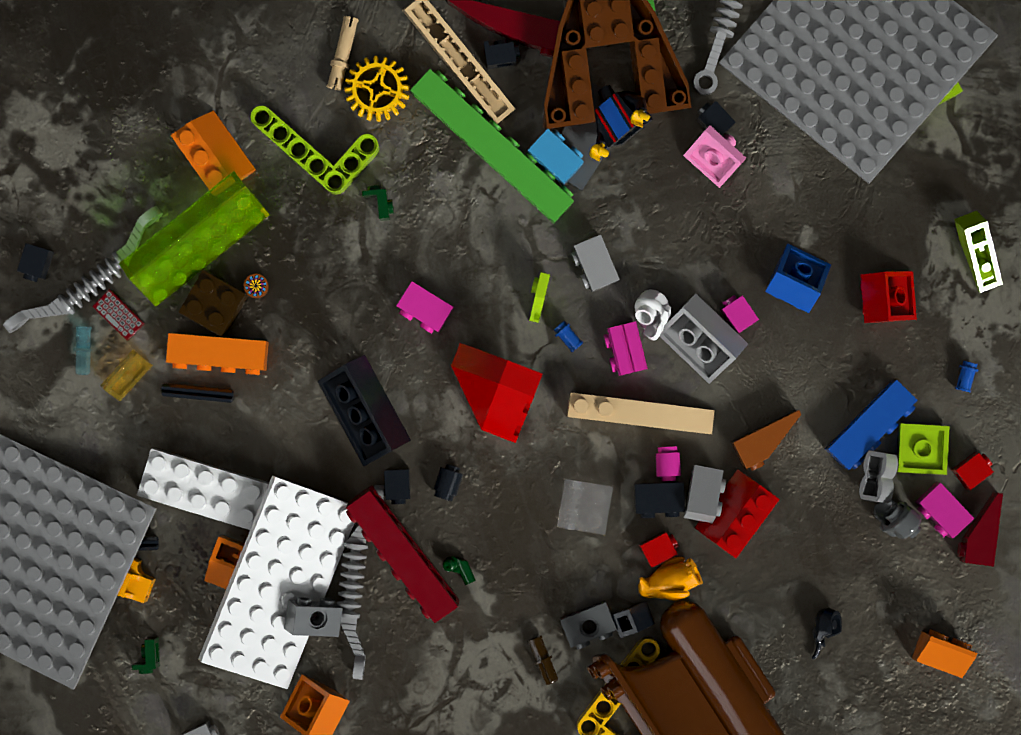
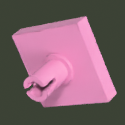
M710 125L683 155L719 188L746 159L734 147L736 140L733 136L729 134L722 136Z

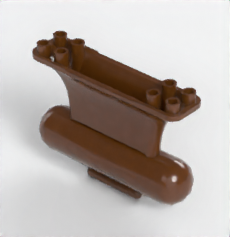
M684 600L673 603L662 614L660 622L661 633L673 652L654 662L631 667L615 663L605 653L597 654L592 657L593 663L587 667L593 679L596 680L600 677L605 681L606 685L600 688L602 694L607 700L613 698L618 703H621L641 735H785L765 705L774 698L775 690L739 636H733L724 642L704 609L692 601Z

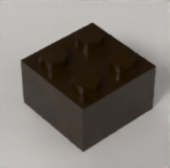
M202 270L179 313L225 338L248 295L207 271Z

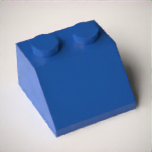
M787 244L765 292L809 313L822 292L831 264Z

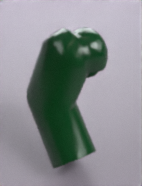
M450 556L443 562L444 570L459 573L465 585L476 581L467 560Z

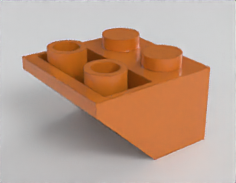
M224 535L219 536L210 557L204 581L227 589L245 543Z
M931 629L929 633L921 631L912 659L963 678L978 654L971 650L972 645L953 638L952 642L948 641V636Z

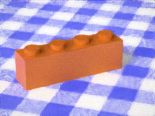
M168 333L166 363H173L172 368L187 369L188 364L197 365L196 370L211 371L213 366L221 367V372L236 373L237 368L245 369V374L260 375V370L266 371L269 342Z

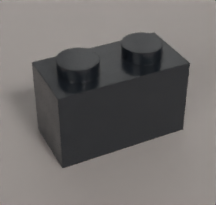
M684 482L634 484L635 513L640 514L641 518H655V513H665V517H680V512H685Z

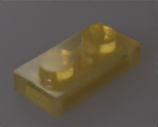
M133 349L100 386L118 401H121L153 365Z

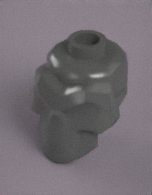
M891 499L889 503L879 502L875 505L874 516L875 519L881 522L880 529L892 537L897 536L899 539L914 538L920 532L921 516L912 507L908 506L907 502L895 503Z

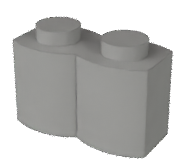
M868 451L864 459L865 475L861 480L859 488L861 499L882 503L890 502L894 492L892 479L898 468L897 455Z

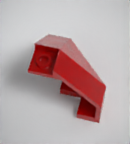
M460 343L451 367L481 430L516 443L543 374Z

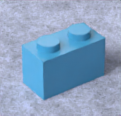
M547 129L528 149V153L562 185H565L583 165L584 161L581 159L583 155L574 146L569 148L563 143L565 138L558 131L554 130L551 132Z

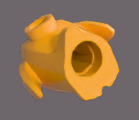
M674 557L665 561L650 577H640L638 591L645 598L679 600L688 597L690 594L689 590L703 584L696 564L691 558L685 561L684 557Z

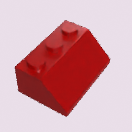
M737 469L727 482L724 493H720L719 502L723 503L720 517L716 516L713 523L699 521L694 528L731 556L737 558L780 499Z

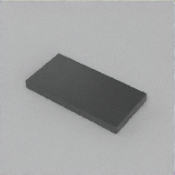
M593 83L591 90L595 111L604 102L598 94L601 87ZM596 122L565 126L561 133L565 138L563 143L569 148L574 146L583 155L581 158L584 161L583 165L567 181L580 191H583L604 158L600 156V161H597L589 155L591 147L596 144Z

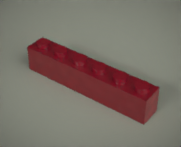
M372 485L348 501L346 513L353 523L357 522L362 528L361 533L368 542H373L377 548L376 553L383 562L387 561L392 567L390 570L393 576L398 581L402 580L406 586L407 594L412 600L416 599L421 605L420 610L427 619L431 618L436 623L459 606V598Z

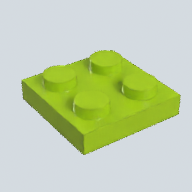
M899 423L897 472L947 475L950 426Z

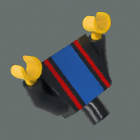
M606 85L598 91L604 103L594 111L597 138L596 144L591 147L589 152L591 158L600 161V156L607 157L609 155V151L606 149L607 146L608 148L622 146L653 120L652 116L647 112L645 98L631 91L615 93L611 85Z

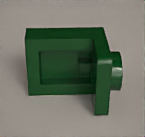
M381 185L368 186L367 191H362V197H377L380 221L390 220V214H394L393 199H388V192L386 189H382Z

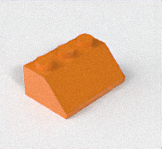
M214 110L188 122L170 135L216 198L256 170Z

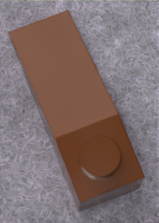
M795 410L731 442L744 469L750 468L753 471L765 465L763 461L770 457L801 416L800 410Z

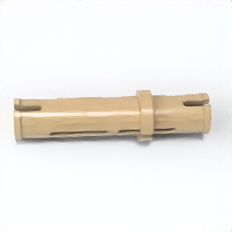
M350 16L343 17L334 60H331L330 63L332 69L326 86L332 89L335 80H337L334 90L342 91L345 72L349 70L348 60L357 23L359 22L357 18L353 17L349 27Z

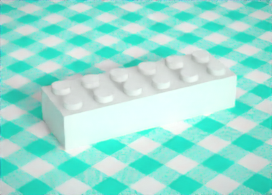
M152 448L137 496L250 530L269 482Z

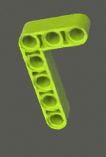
M257 106L251 112L252 123L326 190L335 195L343 193L379 152L377 139L371 134H364L354 142L333 166L266 106ZM260 113H268L269 120L265 124L257 123V116ZM278 129H286L287 136L285 139H275V133ZM367 140L374 142V149L371 152L362 151L361 146L363 142ZM299 144L304 145L305 153L299 157L293 154L294 147ZM354 158L358 160L357 168L352 171L347 170L345 167L347 160ZM317 160L322 161L324 164L322 171L318 173L311 170L312 163ZM335 176L342 179L341 186L337 189H332L329 186L330 179Z

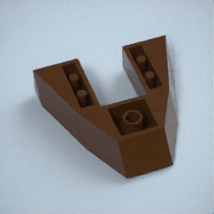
M567 0L558 28L544 102V128L551 129L596 122L586 48L629 42L635 94L645 98L647 112L653 114L691 108L688 81L648 0Z

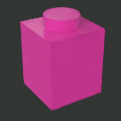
M733 295L723 302L725 307L720 310L730 326L738 334L759 320L743 295L739 298Z

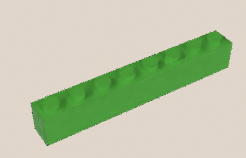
M429 69L410 90L411 94L546 218L555 224L574 203V200L571 198L573 193L564 185L560 188L553 181L556 178L547 169L541 171L535 165L537 160L528 152L524 155L517 148L520 145L510 136L505 138L500 133L502 129L492 119L488 122L481 115L484 112L474 103L470 106L464 100L466 96L457 87L452 89L446 84L448 79L440 71L437 70L434 73Z

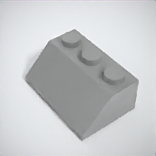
M696 293L664 325L660 335L709 384L748 345Z

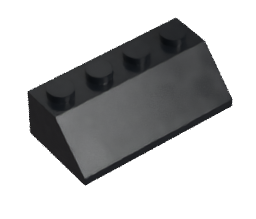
M365 355L344 364L318 380L322 391L363 467L411 441Z

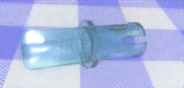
M76 327V348L73 351H76L75 373L78 375L90 374L91 352L93 351L91 349V327Z

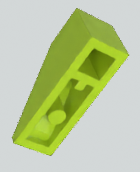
M978 211L954 219L958 237L978 291L981 293L1002 285L987 220Z

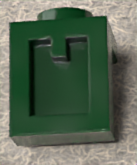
M149 637L144 640L145 644L141 645V656L143 659L145 658L146 662L132 664V670H138L139 674L153 673V669L160 667L159 637Z

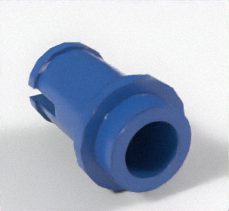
M563 321L553 330L556 333L555 336H559L570 351L573 352L583 344V341L569 327L571 324Z
M963 361V364L959 365L961 371L955 389L971 393L975 373L979 371L977 369L978 364Z

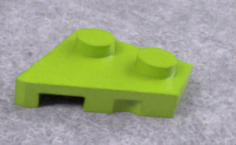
M541 272L539 278L534 277L531 293H535L529 321L539 323L550 274Z

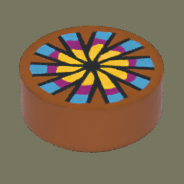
M252 274L245 279L244 290L248 296L261 298L267 294L269 283L264 276Z

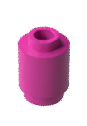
M677 446L658 447V453L655 454L656 476L661 477L662 481H676V476H681L680 452H677Z

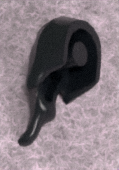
M824 608L815 616V625L812 633L816 649L812 659H816L821 649L825 647V636L830 638L842 632V620L839 611Z

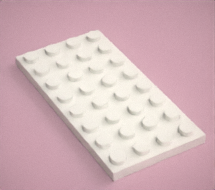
M272 475L198 658L200 662L288 689L309 637L292 635L284 629L288 600L307 597L312 599V601H320V598L325 597L345 548L344 542L348 540L354 525L346 513L348 502ZM317 612L311 615L310 621L316 618Z

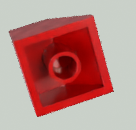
M913 271L861 274L860 288L862 291L864 323L917 320Z

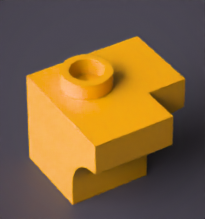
M134 558L117 596L133 599L141 603L148 601L156 578L148 576L143 572L141 567L142 560Z

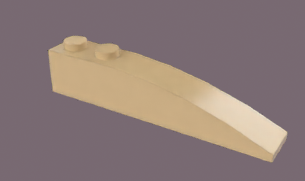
M413 0L402 9L433 50L495 123L498 124L515 110L514 106L428 0Z
M570 393L567 417L712 434L715 410Z

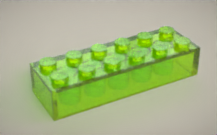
M233 171L123 259L119 265L128 279L156 307L270 214L235 171Z

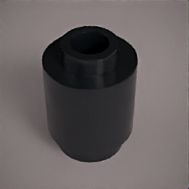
M446 464L445 468L440 467L434 485V496L453 501L454 496L458 494L464 475L459 473V467Z

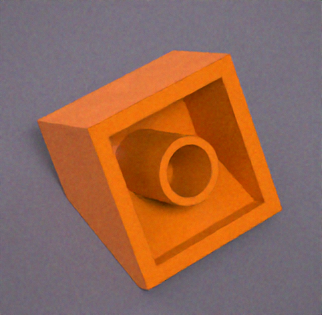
M302 674L280 718L302 735H333L350 700L336 690Z

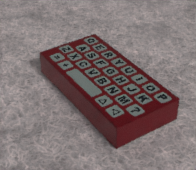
M110 289L92 306L127 341L145 325Z

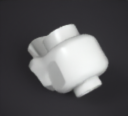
M649 289L641 293L636 300L634 306L635 317L645 329L643 334L651 340H657L663 331L664 325L671 317V307L661 292Z

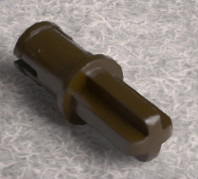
M540 635L527 642L536 660L534 664L538 665L544 683L550 685L558 681V677L551 661L552 655L548 654L542 639L543 637Z

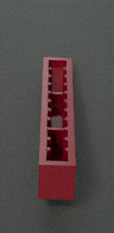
M447 0L451 7L487 30L515 43L540 50L541 55L553 57L560 21L473 0Z

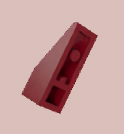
M993 492L963 536L962 542H959L957 556L960 557L961 562L994 567L1003 493Z

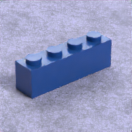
M892 380L825 450L844 469L850 470L853 468L855 470L864 461L862 456L868 450L874 451L881 444L879 439L885 433L891 434L898 427L896 422L902 416L906 418L916 408L914 404L918 400L898 380Z

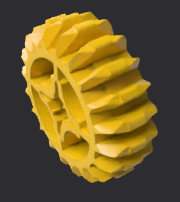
M374 56V63L370 64L369 59L366 57L364 58L366 66L362 67L361 63L357 62L356 66L359 71L356 72L353 69L349 71L354 79L346 78L345 80L347 84L352 85V87L344 88L345 93H352L346 100L347 102L355 101L351 106L352 111L357 110L359 107L361 108L358 112L359 117L364 116L367 112L368 121L372 120L373 114L376 115L377 122H381L382 114H385V118L390 120L388 112L392 111L397 116L399 112L395 107L397 105L402 109L406 107L400 100H409V95L403 93V91L410 90V85L402 84L407 82L409 78L407 75L400 77L404 72L403 67L394 70L397 65L396 61H392L388 66L387 57H384L382 63H379L378 56ZM379 70L373 80L361 81L367 73ZM386 72L395 78L397 90L385 85ZM380 81L383 92H379V94L374 96L372 86L376 87L375 84H379ZM358 88L370 93L369 106L359 99ZM394 97L393 101L388 105L376 108L382 98Z

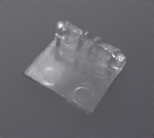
M565 479L557 527L605 535L613 487Z

